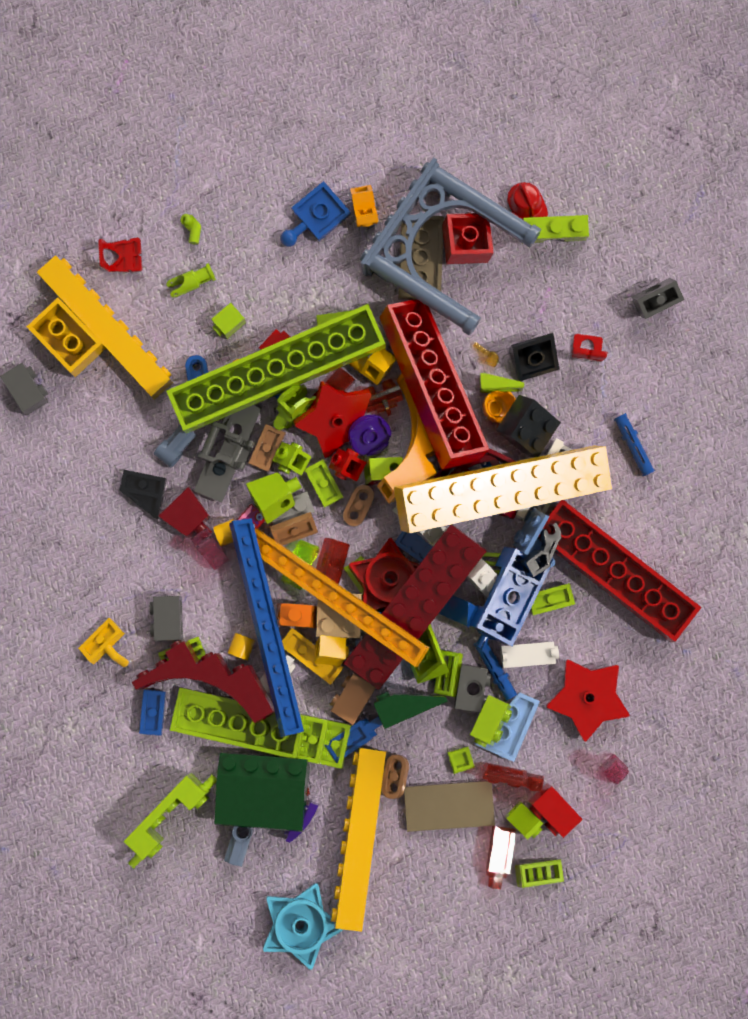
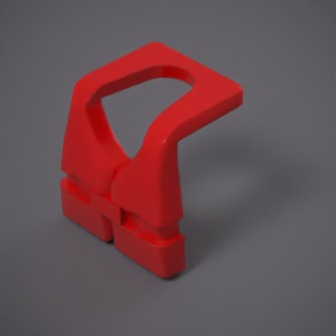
M131 238L128 241L121 240L113 243H107L103 239L98 240L99 264L104 270L128 273L129 271L141 272L143 270L142 257L140 256L142 253L140 238ZM103 250H113L119 255V258L113 264L108 265L104 259Z
M583 334L574 335L571 355L573 359L602 362L606 359L608 352L602 351V337ZM590 340L594 345V350L580 348L582 342Z

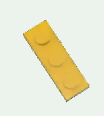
M291 628L282 640L283 647L287 652L330 685L344 668L341 665L333 666L314 663L315 645L294 628Z

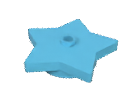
M314 883L294 898L266 897L273 925L263 945V951L291 952L310 970L313 969L321 944L344 930L336 929L334 922H331V916L324 911L317 883ZM301 920L304 922V927L298 929L296 923Z

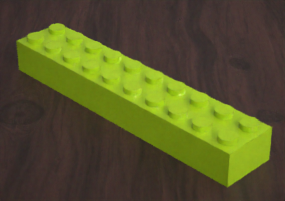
M366 304L180 384L166 392L180 425L187 434L285 392L292 386L301 385L385 349L386 343L369 305Z

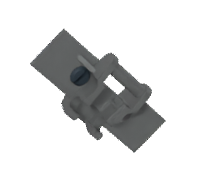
M252 405L225 417L222 424L218 422L210 424L212 427L201 453L198 452L197 455L199 459L206 461L194 492L218 502H223L236 470L241 472L244 470L248 456L255 442L249 440V437L260 414V407ZM234 425H239L242 428V433L240 435L231 433L230 428ZM220 430V432L225 434V440L220 452L213 458L209 454Z

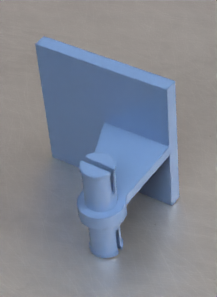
M536 508L529 511L524 519L525 524L514 536L513 546L526 555H529L534 550H540L542 543L539 541L538 536L549 516ZM553 557L550 562V567H553L555 565V560L553 559Z

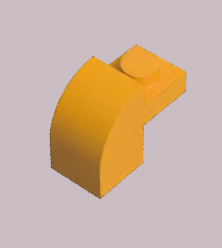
M371 185L350 188L357 227H368L378 224V214L375 208Z

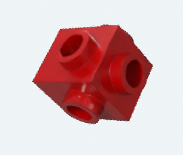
M338 448L331 458L329 468L336 471L335 476L345 481L347 477L358 481L367 462L357 458L359 453L347 448L346 452Z

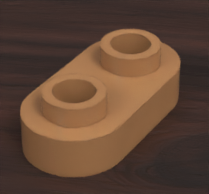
M360 485L353 491L343 513L344 521L349 526L356 527L363 523L374 500V492L369 486ZM366 493L368 497L366 500H361L359 495ZM352 512H356L358 514V518L356 520H352L350 518V514Z
M392 755L385 764L381 789L384 796L389 799L400 798L405 791L409 762L403 755ZM398 762L401 763V769H400V770H398L397 767H396V764H397ZM393 784L397 785L395 792L392 789Z

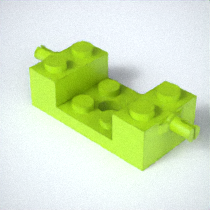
M193 773L186 775L123 841L136 853L128 861L132 868L135 869L146 857L151 859L163 847L160 843L164 838L155 828L166 819L164 816L166 812L170 813L180 803L184 804L189 810H192L194 807L198 810L209 799L207 796L210 792L209 789L217 781L213 774L204 783Z

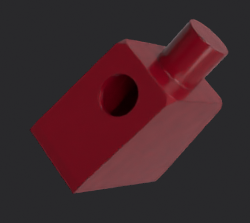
M189 487L159 515L161 519L188 538L196 533L204 541L212 533L204 524L209 520L210 516Z

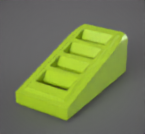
M480 373L479 375L481 393H491L496 390L522 392L524 389V382L487 373Z
M561 859L515 865L517 887L526 888L564 882ZM551 865L554 867L555 878L551 877ZM542 867L545 868L546 879H543ZM532 868L536 870L537 880H534ZM525 869H526V871H527V879H528V881H526Z

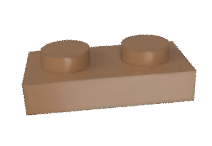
M265 424L249 464L269 473L273 464L272 460L286 432Z
M311 512L270 526L274 540L282 546L318 533Z

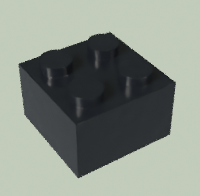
M518 395L496 431L522 453L539 457L561 422L536 400Z

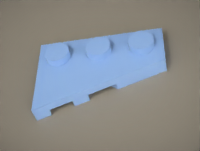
M519 692L509 704L512 706L510 709L512 715L508 723L504 722L501 728L503 734L500 741L494 743L493 746L487 744L486 748L477 743H474V745L515 762L540 701Z

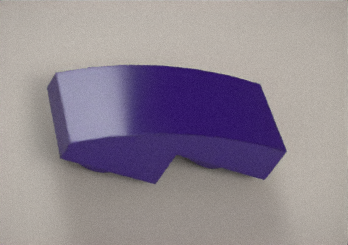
M311 801L309 806L306 805L303 831L312 820L319 806L316 802ZM285 831L284 835H287L286 842L290 843L302 832Z

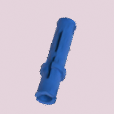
M625 413L615 418L614 421L622 434L621 439L622 441L625 440L642 476L644 477L654 472L655 469L636 435L638 432L633 429L627 414Z
M488 642L484 651L475 647L494 679L492 682L494 685L497 684L505 701L518 695L508 679L509 674L504 672Z

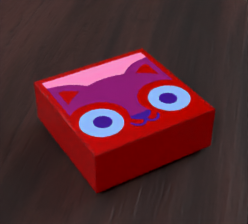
M252 504L237 519L252 518L254 529H259L265 522L259 510Z

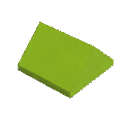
M430 624L418 639L428 646L429 650L418 667L410 664L417 684L449 672L436 635Z

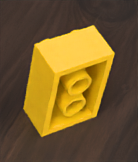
M59 298L55 299L26 326L74 377L79 375L106 349L99 339Z

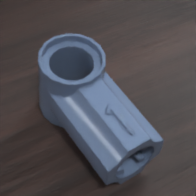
M179 425L168 440H164L156 448L154 455L168 467L172 468L182 457V452L197 435L194 432L186 434L181 425Z
M234 826L224 861L242 867L254 828H248L249 835L241 837L237 832L238 827Z

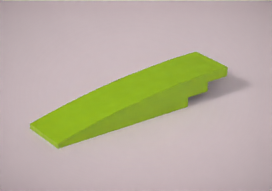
M179 687L170 731L287 758L307 759L311 763L342 769L352 725L300 714L304 732L281 737L275 713L259 723H254L245 709L235 699ZM345 731L343 738L334 740L331 743V748L337 757L339 756V761L336 763L325 745H329L330 740Z

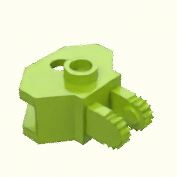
M304 384L290 387L277 399L278 407L276 409L279 413L273 421L275 429L291 428L294 425V420L310 409L316 396L304 398L307 394V388Z

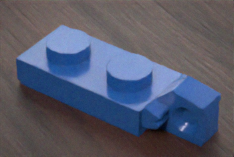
M379 716L370 722L365 718L351 726L344 758L377 735L375 729L382 725ZM345 731L330 740L329 745H325L336 763L339 761V756L337 757L331 748V743L334 740L343 738Z

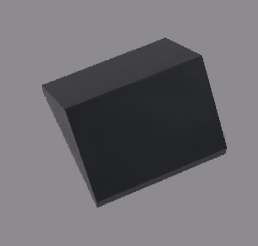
M553 333L513 344L509 349L518 381L560 370Z

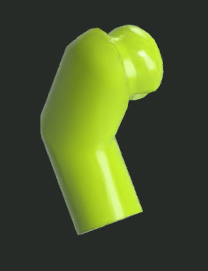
M183 214L180 222L190 232L188 243L198 245L201 224L193 215Z

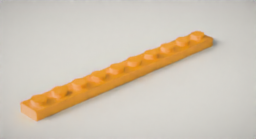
M255 528L263 561L414 667L419 666L429 650L428 646L264 532Z

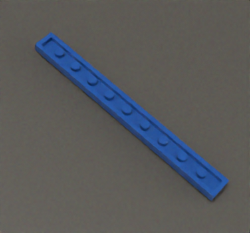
M252 518L232 521L229 523L280 736L284 737L304 732L253 521Z

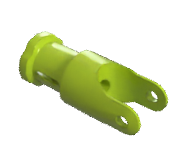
M207 263L203 268L196 271L190 270L168 280L166 285L174 287L182 284L170 293L171 297L176 298L200 288L201 284L211 280L215 281L216 278L210 264Z

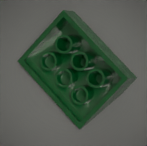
M386 691L376 696L377 700L374 701V706L384 729L448 701L442 695L389 694Z
M220 753L216 781L214 824L303 832L310 774L308 760Z

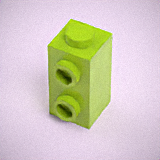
M488 695L470 733L471 736L475 737L474 742L485 748L487 744L493 746L494 743H498L503 734L501 728L504 722L508 723L512 715L510 710L512 706Z

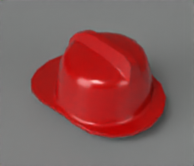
M522 182L510 189L507 200L514 215L522 220L523 218L548 217L546 204L536 186L531 183Z

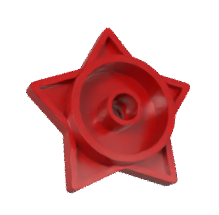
M321 381L316 399L313 401L310 409L296 418L294 425L316 436L322 453L327 458L345 442L349 441V429L358 418L364 416L371 398V392L369 389L346 392L337 390Z
M389 538L375 558L352 562L348 568L363 587L362 601L377 611L389 605L419 564L409 561L404 557L394 540ZM385 579H391L392 584L387 583Z
M571 660L565 661L564 687L549 701L546 708L570 717L583 741H587L603 721L630 716L616 693L618 665L591 671ZM587 694H592L594 696L592 702H588L586 700Z

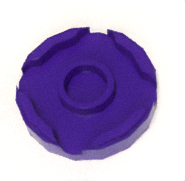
M375 414L365 415L358 418L349 429L348 440L355 452L360 455L374 456L387 448L391 437V430L388 423L382 417Z

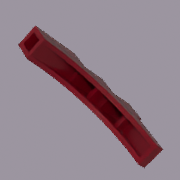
M178 640L169 646L171 649L165 652L169 659L168 661L167 659L159 661L155 664V669L150 672L148 670L142 671L136 675L137 679L132 682L136 690H142L155 683L171 679L187 678L203 681L218 687L232 696L245 709L254 723H259L275 713L273 703L252 665L245 666L241 664L232 670L233 674H231L220 653H207L201 657L202 661L200 662L190 642L187 641L182 642Z

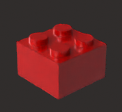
M476 213L447 214L442 224L446 264L488 263L494 253L490 222Z
M548 783L529 800L532 805L529 809L540 820L544 817L547 821L544 825L555 836L559 834L564 838L583 820Z

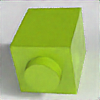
M231 302L211 319L214 324L212 326L213 330L219 337L224 335L226 339L246 324L245 318Z

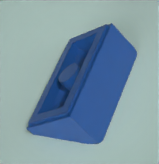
M452 595L438 614L469 627L478 607Z

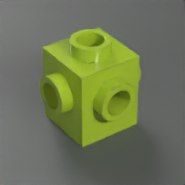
M282 442L272 461L279 465L278 469L286 474L293 472L302 476L311 456L303 452V447L294 442L290 445Z

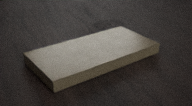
M432 216L419 229L413 242L411 256L413 266L418 275L425 282L441 291L442 224L444 216ZM403 223L401 225V235L408 240V236H406L407 227ZM400 242L401 256L406 253V247L402 242ZM407 261L401 262L399 267L410 274ZM399 288V300L416 299Z
M491 780L405 787L407 832L495 826Z

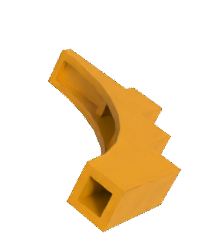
M402 373L396 381L405 395L410 410L412 424L411 440L402 463L394 471L386 475L377 485L389 504L396 501L395 486L433 479L437 474L434 465L428 461V458L434 456L435 452Z

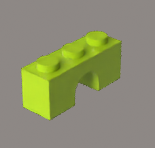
M588 215L523 218L530 225H536L542 229L534 243H543L553 239H563L564 242L586 241L589 237Z

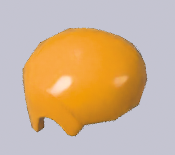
M496 390L491 392L484 398L482 404L484 415L494 423H501L516 398L509 391Z

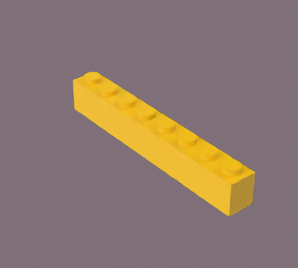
M55 255L37 271L38 275L155 400L173 384L170 379L172 374L164 366L160 368L155 363L158 359L150 350L145 352L141 348L143 343L136 335L131 337L126 332L129 330L126 324L121 319L117 322L112 317L115 314L107 304L102 306L98 301L100 296L93 289L88 291L84 286L86 281L78 273L74 275L70 271L72 266L64 258L60 260Z
M358 748V752L353 753L352 765H356L355 774L350 775L349 787H353L352 796L347 797L346 809L349 810V818L344 819L343 832H346V840L341 841L340 854H343V861L338 863L337 877H340L339 886H335L334 899H337L336 908H332L331 922H334L336 929L362 932L386 751Z

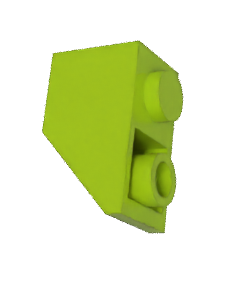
M521 801L505 816L527 840L530 837L534 839L542 831L540 826L543 823Z

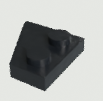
M124 470L119 491L148 512L153 518L159 519L167 478Z

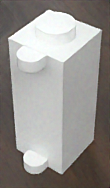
M554 642L513 645V647L500 646L502 668L556 664V659H559L558 646H554Z

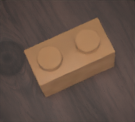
M353 674L352 677L347 675L341 685L344 688L341 695L336 694L330 703L333 707L331 712L352 725L375 690L374 686L356 674Z

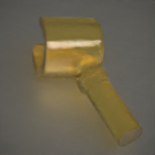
M475 342L473 346L487 356L485 363L496 367L499 361L497 353L488 351Z

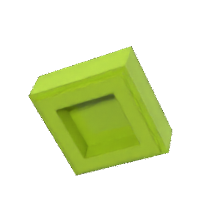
M469 746L447 752L454 774L475 768Z

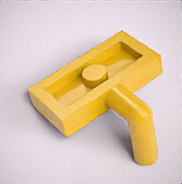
M108 618L78 648L93 665L105 653L122 667H126L129 664V661L112 647L125 633L111 618Z

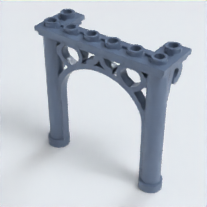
M433 157L430 163L426 162L420 172L422 175L419 179H414L408 189L410 192L406 198L402 197L396 206L398 209L395 214L388 216L384 223L386 227L382 232H378L372 241L374 244L370 250L366 249L360 258L362 272L366 277L367 275L372 276L375 273L382 280L393 283L462 328V331L470 336L478 326L481 317L425 282L413 266L412 246L419 229L433 215L451 208H463L473 211L529 248L534 244L542 229L536 225H530L439 166L437 159ZM431 191L440 194V204L427 206L423 200ZM452 195L458 199L445 202V196L450 197ZM419 201V205L425 213L421 211L416 215H410V212ZM403 223L407 227L406 236H408V240L402 235H395ZM402 242L406 247V253L393 257L389 254V249L393 243ZM406 260L410 274L395 264Z

